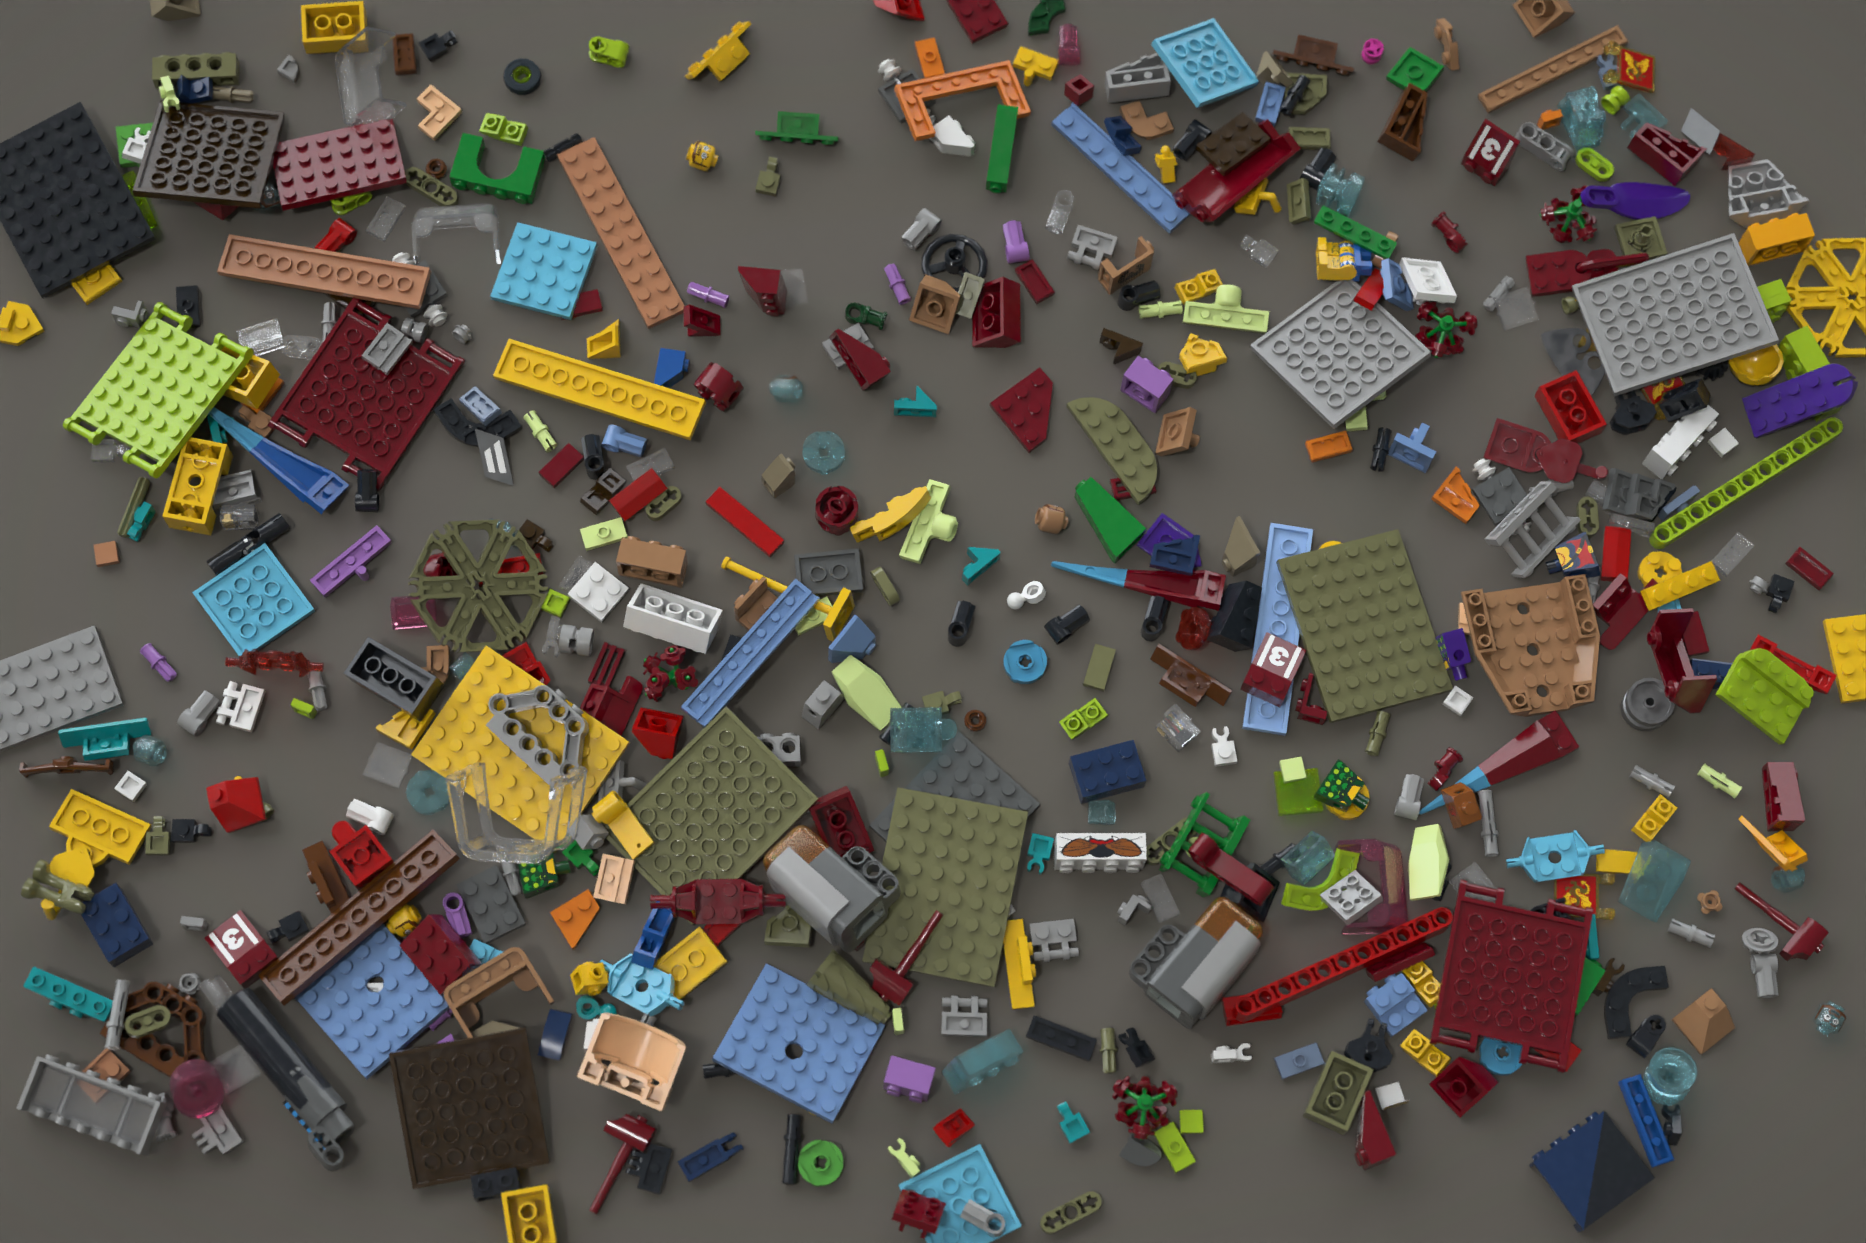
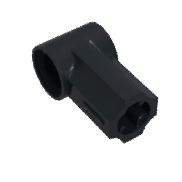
M1194 119L1186 129L1185 135L1173 147V152L1179 159L1187 161L1195 152L1196 145L1210 136L1212 130L1197 119Z
M1321 148L1312 163L1306 166L1299 179L1304 178L1308 180V185L1318 190L1337 156L1330 149Z
M1153 280L1136 286H1123L1118 297V306L1122 310L1130 311L1136 305L1160 299L1159 285ZM1124 296H1130L1132 300H1128Z
M588 434L581 438L584 464L587 475L591 479L597 480L606 472L600 436ZM593 465H600L597 469H591Z
M361 469L357 471L356 512L379 511L377 470Z
M1151 596L1141 628V635L1146 641H1155L1160 636L1169 603L1164 597ZM1154 626L1157 631L1150 632L1146 627Z
M964 600L957 602L951 624L948 627V641L955 647L962 646L967 641V634L976 608L971 602ZM960 631L963 635L956 637L952 633Z
M1079 604L1063 616H1056L1045 624L1044 628L1058 645L1067 640L1072 635V632L1088 623L1090 618L1086 610Z

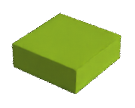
M550 589L541 606V610L561 618L570 601V597Z
M293 698L290 704L294 712L310 719H314L317 713L314 706L296 698Z
M884 750L875 751V759L880 777L888 776L889 767Z
M1180 1110V1134H1203L1202 1110Z

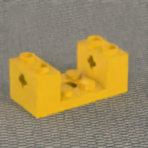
M190 437L183 446L162 515L169 528L211 536L216 520V514L212 505L221 475H228L233 458L227 444ZM194 477L201 478V483L197 486L190 485V481Z

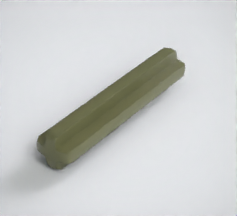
M144 477L138 478L117 531L119 536L129 537L127 535L128 530L135 522L134 513L136 509L142 506L150 485L149 479Z

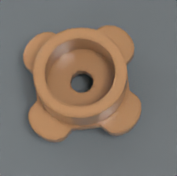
M1711 890L1706 894L1700 893L1697 896V900L1701 903V912L1703 914H1708L1714 910L1718 912L1722 909L1717 891Z

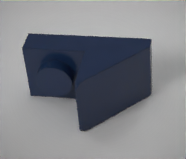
M180 75L174 85L175 96L181 103L192 104L213 99V80L210 77L190 81L184 75Z

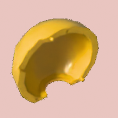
M1773 345L1729 359L1728 362L1731 372L1742 383L1763 385L1772 381L1779 374L1784 360L1779 347Z

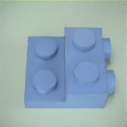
M1402 972L1399 975L1393 974L1388 976L1384 980L1386 984L1380 989L1376 985L1366 993L1368 997L1364 1001L1380 1024H1387L1386 1031L1390 1037L1396 1035L1428 1011L1414 993L1415 989Z

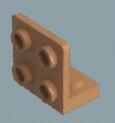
M764 576L760 580H754L746 595H740L734 603L735 620L748 631L777 600V597L768 590L767 579Z

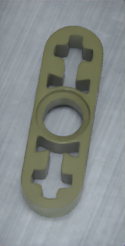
M410 167L405 171L406 185L444 209H453L457 206L458 196L454 189L417 167ZM415 175H417L418 180L413 179L411 181L410 176L414 177ZM429 184L437 186L434 192L430 193L425 190ZM450 195H451V196H452V201H451V200H447V201L445 202L444 196L450 197Z
M1187 817L1183 818L1146 847L1147 864L1152 866L1160 864L1164 850L1169 852L1171 848L1165 844V838L1167 836L1176 838ZM1191 829L1192 833L1189 832L1185 840L1188 841L1197 832ZM1158 843H1160L1163 850L1158 853V859L1154 857L1149 858L1150 850L1153 852L1157 851L1160 848Z
M1089 1191L1047 1212L1040 1220L1041 1230L1046 1234H1054L1097 1212L1101 1206V1197L1096 1192ZM1087 1197L1095 1198L1097 1200L1094 1204L1095 1208L1087 1206L1083 1208V1211L1086 1213L1081 1214V1208L1076 1202L1080 1201V1205H1083L1087 1202ZM1069 1206L1074 1207L1077 1210L1076 1218H1066L1064 1215L1065 1208ZM1059 1211L1060 1217L1065 1224L1061 1225L1060 1220L1054 1224V1229H1051L1050 1226L1045 1227L1046 1218L1049 1217L1051 1220L1058 1218L1056 1212Z

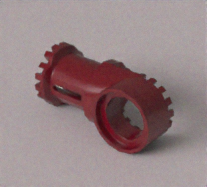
M1444 211L1438 215V218L1436 217L1431 225L1433 227L1436 226L1444 234L1443 237L1446 239V244L1453 252L1459 253L1467 245L1466 239H1463L1464 236L1461 237L1462 234L1456 231L1459 225L1457 223L1454 224Z
M1448 747L1446 754L1440 760L1434 762L1438 771L1436 772L1437 774H1434L1435 778L1432 777L1433 780L1430 779L1427 784L1435 791L1447 781L1452 768L1457 763L1463 761V757H1461L1460 753H1456L1457 750L1455 751L1454 748Z

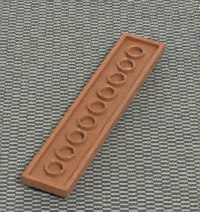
M595 137L557 154L559 162L647 328L650 329L683 314L684 304Z
M230 234L217 270L220 276L351 298L355 297L416 309L421 308L431 275V270L428 267Z

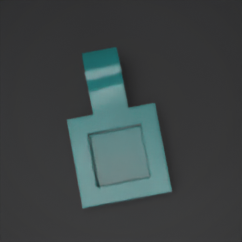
M1066 1101L1057 1106L1059 1113L1064 1119L1059 1125L1069 1144L1090 1133L1080 1112L1073 1115Z

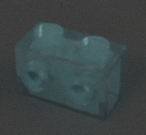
M1311 831L1281 861L1290 876L1305 885L1334 858L1335 853L1325 837Z

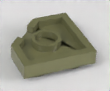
M1287 73L1293 83L1288 88H1285L1284 100L1287 97L1288 90L1294 86L1299 75H1304L1311 81L1303 93L1302 100L1296 104L1291 114L1305 115L1326 97L1327 75Z
M787 905L785 910L767 921L765 945L810 947L812 927Z

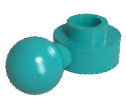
M584 995L576 1002L577 1014L583 1019H592L596 1015L601 1016L603 1013L617 1015L614 1005L607 1003L599 1006L596 998L590 995ZM585 1003L591 1004L589 1008H583Z

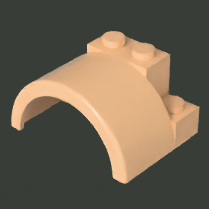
M603 1013L599 1018L577 1077L595 1085L605 1086L637 1099L642 1104L663 1111L671 1094V1086L685 1053L686 1045L671 1034L646 1023L621 1015ZM601 1059L611 1061L608 1067L605 1066ZM655 1079L660 1082L658 1085H653Z

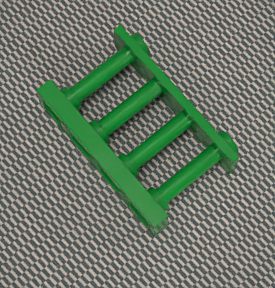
M1207 792L1197 795L1191 803L1193 808L1169 852L1166 851L1161 857V866L1159 868V871L1164 872L1172 867L1196 882L1199 887L1196 894L1201 897L1211 894L1218 878L1209 872L1201 876L1175 859L1180 848L1188 852L1192 846L1191 843L1185 840L1190 830L1192 829L1198 834L1204 833L1217 843L1219 849L1231 856L1250 822V819L1244 815L1231 819L1207 804L1206 801L1210 795ZM1201 810L1228 827L1227 829L1230 831L1226 837L1221 838L1196 822Z

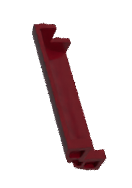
M1266 119L1258 123L1257 126L1271 138L1268 145L1225 176L1219 173L1211 164H1208L1172 194L1175 204L1180 209L1184 208L1200 222H1213L1301 148L1289 132L1279 135L1270 121Z

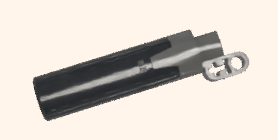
M250 988L236 992L218 1009L217 1017L311 1129L308 1136V1147L313 1155L328 1171L339 1170L343 1165L344 1156L338 1144L354 1132V1124L343 1112L347 1104ZM315 1138L318 1140L323 1139V1146L319 1142L314 1143ZM335 1154L339 1157V1160L329 1162L327 1157Z

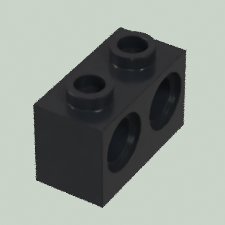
M1699 378L1664 392L1659 402V407L1668 422L1706 408L1711 394L1703 380Z
M516 1167L470 1176L473 1196L476 1202L502 1198L501 1193L521 1189L519 1171Z

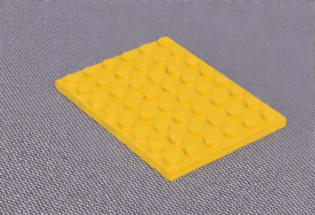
M485 646L411 755L556 853L569 834V829L578 816L582 815L630 742L584 712L581 716L588 722L589 732L584 740L582 757L583 777L576 783H569L561 778L554 787L548 785L486 726L494 716L488 707L491 696L497 693L509 695L534 690L537 686L544 684L488 646ZM543 692L541 694V703L548 701V692ZM567 699L565 700L570 706L573 705V704H572L570 701H568ZM501 700L497 704V710L502 711L506 707L505 700ZM541 707L509 715L511 719H516L523 723L526 727V733L539 738L542 748L555 753L558 763H562L566 733L564 723H559L552 719L548 708ZM559 707L556 710V717L559 718L565 714L564 707ZM579 721L574 722L571 727L572 732H578L581 728V723ZM518 725L511 726L509 731L511 735L518 733ZM533 739L526 742V750H531L534 747L535 742ZM545 754L541 758L542 765H547L550 762L549 754ZM574 765L569 766L566 770L568 777L573 776L576 772Z

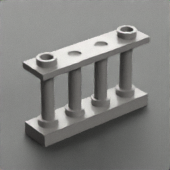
M1541 481L1484 538L1488 545L1502 546L1518 566L1511 573L1513 577L1526 578L1534 572V568L1567 534L1572 533L1576 529V525L1581 521L1579 517H1566L1551 498L1552 493L1557 489L1553 482ZM1542 503L1547 505L1560 523L1553 531H1551L1537 512V508ZM1528 517H1531L1546 537L1539 546L1523 527V522ZM1514 531L1518 533L1532 552L1525 560H1523L1509 541V537Z

